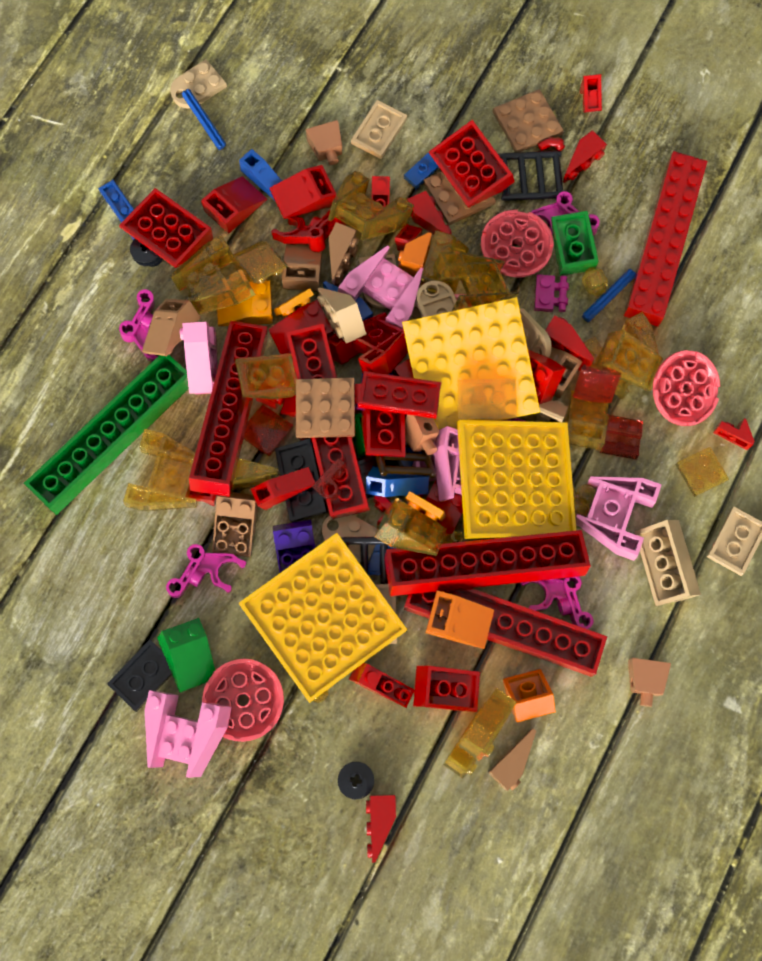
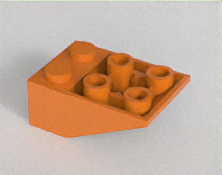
M437 590L425 633L485 649L494 610L462 597Z

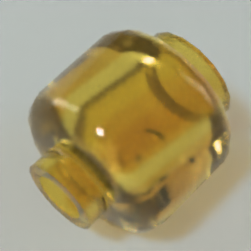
M590 268L585 271V275L582 277V283L588 294L599 296L606 292L609 281L602 269Z

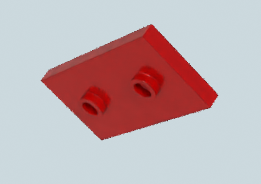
M364 371L358 407L436 419L441 382Z

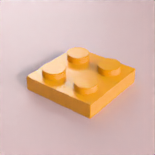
M310 288L304 290L274 308L273 311L276 316H287L295 311L294 307L296 305L300 307L310 302L309 297L314 294Z
M409 491L406 496L409 507L418 513L422 510L431 521L436 523L439 520L442 522L445 518L444 511Z

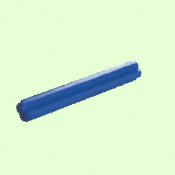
M186 89L183 91V98L217 149L225 148L226 142L191 90Z
M628 269L583 313L582 318L586 322H590L635 278L636 273L632 269Z

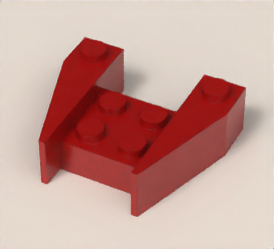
M385 312L364 320L363 324L367 335L349 343H345L342 338H338L336 333L328 338L333 360L342 365L361 352L364 355L358 359L363 373L367 371L388 375L408 353L404 329L386 322L387 314Z

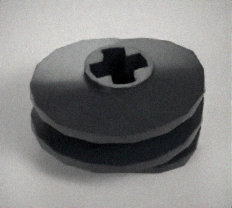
M134 239L131 243L130 253L137 264L156 267L163 262L160 256L138 240Z
M358 761L350 762L343 766L338 775V787L343 795L357 800L366 797L372 791L374 774L369 766ZM358 774L360 775L359 779H362V783L354 787L352 786L353 782H350V778Z

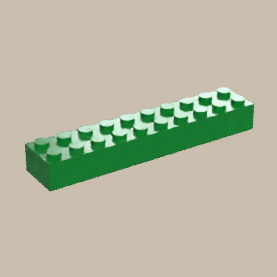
M159 355L23 484L57 515L189 389L187 370L170 355Z

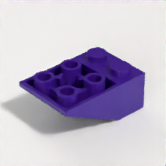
M311 520L273 525V536L280 573L316 548Z

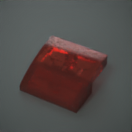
M583 365L573 397L596 403H611L622 373L604 366L602 371Z
M262 405L248 421L244 440L270 457L275 448L280 446L281 441L292 430L293 424L265 405Z
M606 414L600 453L637 460L639 457L643 421Z

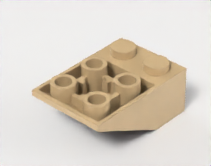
M318 288L320 295L317 297L321 307H324V314L338 338H342L345 343H349L367 335L358 305L351 295Z

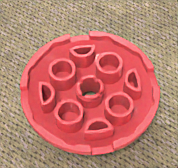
M508 210L494 216L484 227L481 236V251L487 263L500 274L514 278L527 277L542 270L551 258L554 245L552 233L548 225L540 217L531 212L524 213L518 212V210Z
M688 350L678 351L668 356L655 373L652 388L655 405L662 416L673 424L680 426L699 424L711 415L718 403L719 398H717L718 387H720V379L714 364L705 355Z
M237 659L223 664L214 671L204 687L202 702L232 707L228 727L223 737L233 741L246 742L264 736L275 726L283 710L284 694L278 677L269 667L256 660ZM242 695L249 697V702L245 706H240L239 698Z

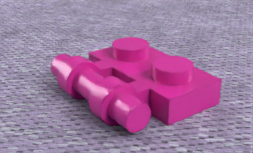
M537 274L534 311L553 312L554 306H559V312H566V306L568 305L567 291L569 290L567 276H561L560 282L555 283V276ZM554 291H560L559 298H554Z

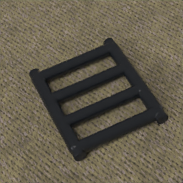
M561 151L498 154L507 167V160H518L521 193H510V186L503 190L502 201L556 199L557 195L563 192L560 165ZM543 158H553L556 191L546 192ZM525 159H535L539 192L528 193Z
M404 536L341 537L347 547L348 545H360V565L367 575L368 545H380V584H388L384 560L388 544H400V548H406L410 544V537Z

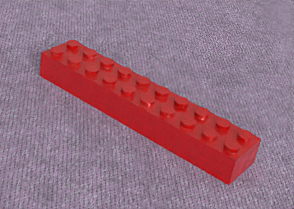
M672 152L666 166L624 317L658 327L664 319L708 161L679 152Z
M230 320L189 475L190 491L230 497L267 343V326Z
M324 323L287 332L297 379L338 378ZM312 438L330 517L334 520L369 511L370 507L353 438Z
M582 530L386 549L384 559L390 596L586 576L591 566Z
M473 588L441 591L494 610L487 640L590 677L596 675L608 636ZM436 592L408 594L404 610L429 619Z

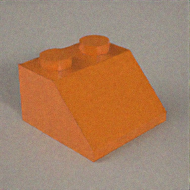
M428 232L406 243L404 251L400 250L398 268L415 277L422 267V280L430 253L432 233Z
M541 669L503 679L510 708L517 723L556 712L553 692Z

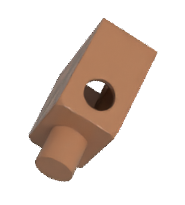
M338 120L306 129L307 142L319 161L327 159L329 165L337 164L339 162L337 156L342 154Z
M407 415L405 418V440L415 452L425 450L427 455L434 454L437 451L434 441L439 434L434 419Z
M638 658L628 660L630 689L632 693L641 694V706L652 707L653 696L664 694L671 663Z

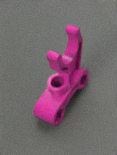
M563 191L557 195L556 203L532 210L531 213L549 224L553 236L551 217L577 213L579 211L572 206V195L569 192ZM590 214L589 220L590 224H592L591 229L594 236L597 233L600 221L596 215Z
M147 289L141 290L137 294L139 309L133 320L124 321L119 327L121 338L128 343L134 341L141 352L152 321L153 314L151 312L155 305L153 294ZM149 299L148 302H143L142 300ZM143 353L147 360L151 362L158 357L154 354Z
M193 544L187 550V557L190 561L189 565L180 579L173 578L167 582L166 590L171 597L179 598L185 593L189 584L198 587L205 574L210 573L214 586L230 593L232 587L220 581L218 577L219 569L228 562L236 563L243 569L246 567V561L239 559L234 554L205 553L201 545ZM194 550H199L201 555L197 559L193 558L192 552ZM172 585H181L180 591L171 592L170 588Z
M580 577L520 583L521 586L529 583L539 584L545 592L544 601L539 605H530L529 609L535 611L546 610L552 604L553 599H556L560 614L562 616L569 614L572 624L586 629L591 628L593 625L592 615L588 612H582L576 591L582 584ZM570 580L575 583L573 588H570L567 584ZM579 618H582V620H586L587 625L584 626V624H580Z

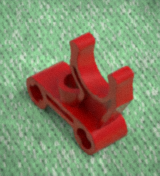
M334 207L322 218L314 217L308 226L305 225V221L301 217L287 218L288 224L296 226V229L290 232H280L277 229H273L271 233L273 240L280 241L283 244H309L311 251L321 252L326 248L325 239L330 236L335 223L347 226L345 210L341 207Z

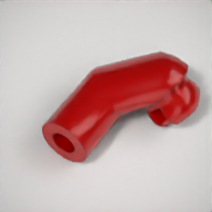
M549 137L538 143V148L540 151H543L551 146H555L557 151H561L565 148L564 140Z

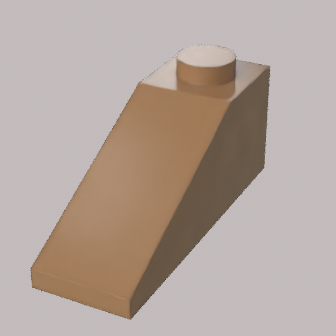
M534 728L488 772L505 791L509 789L513 791L521 783L519 779L523 775L536 734Z

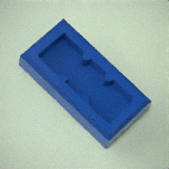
M427 153L404 174V179L417 189L423 184L424 179L430 177L439 167L430 154Z

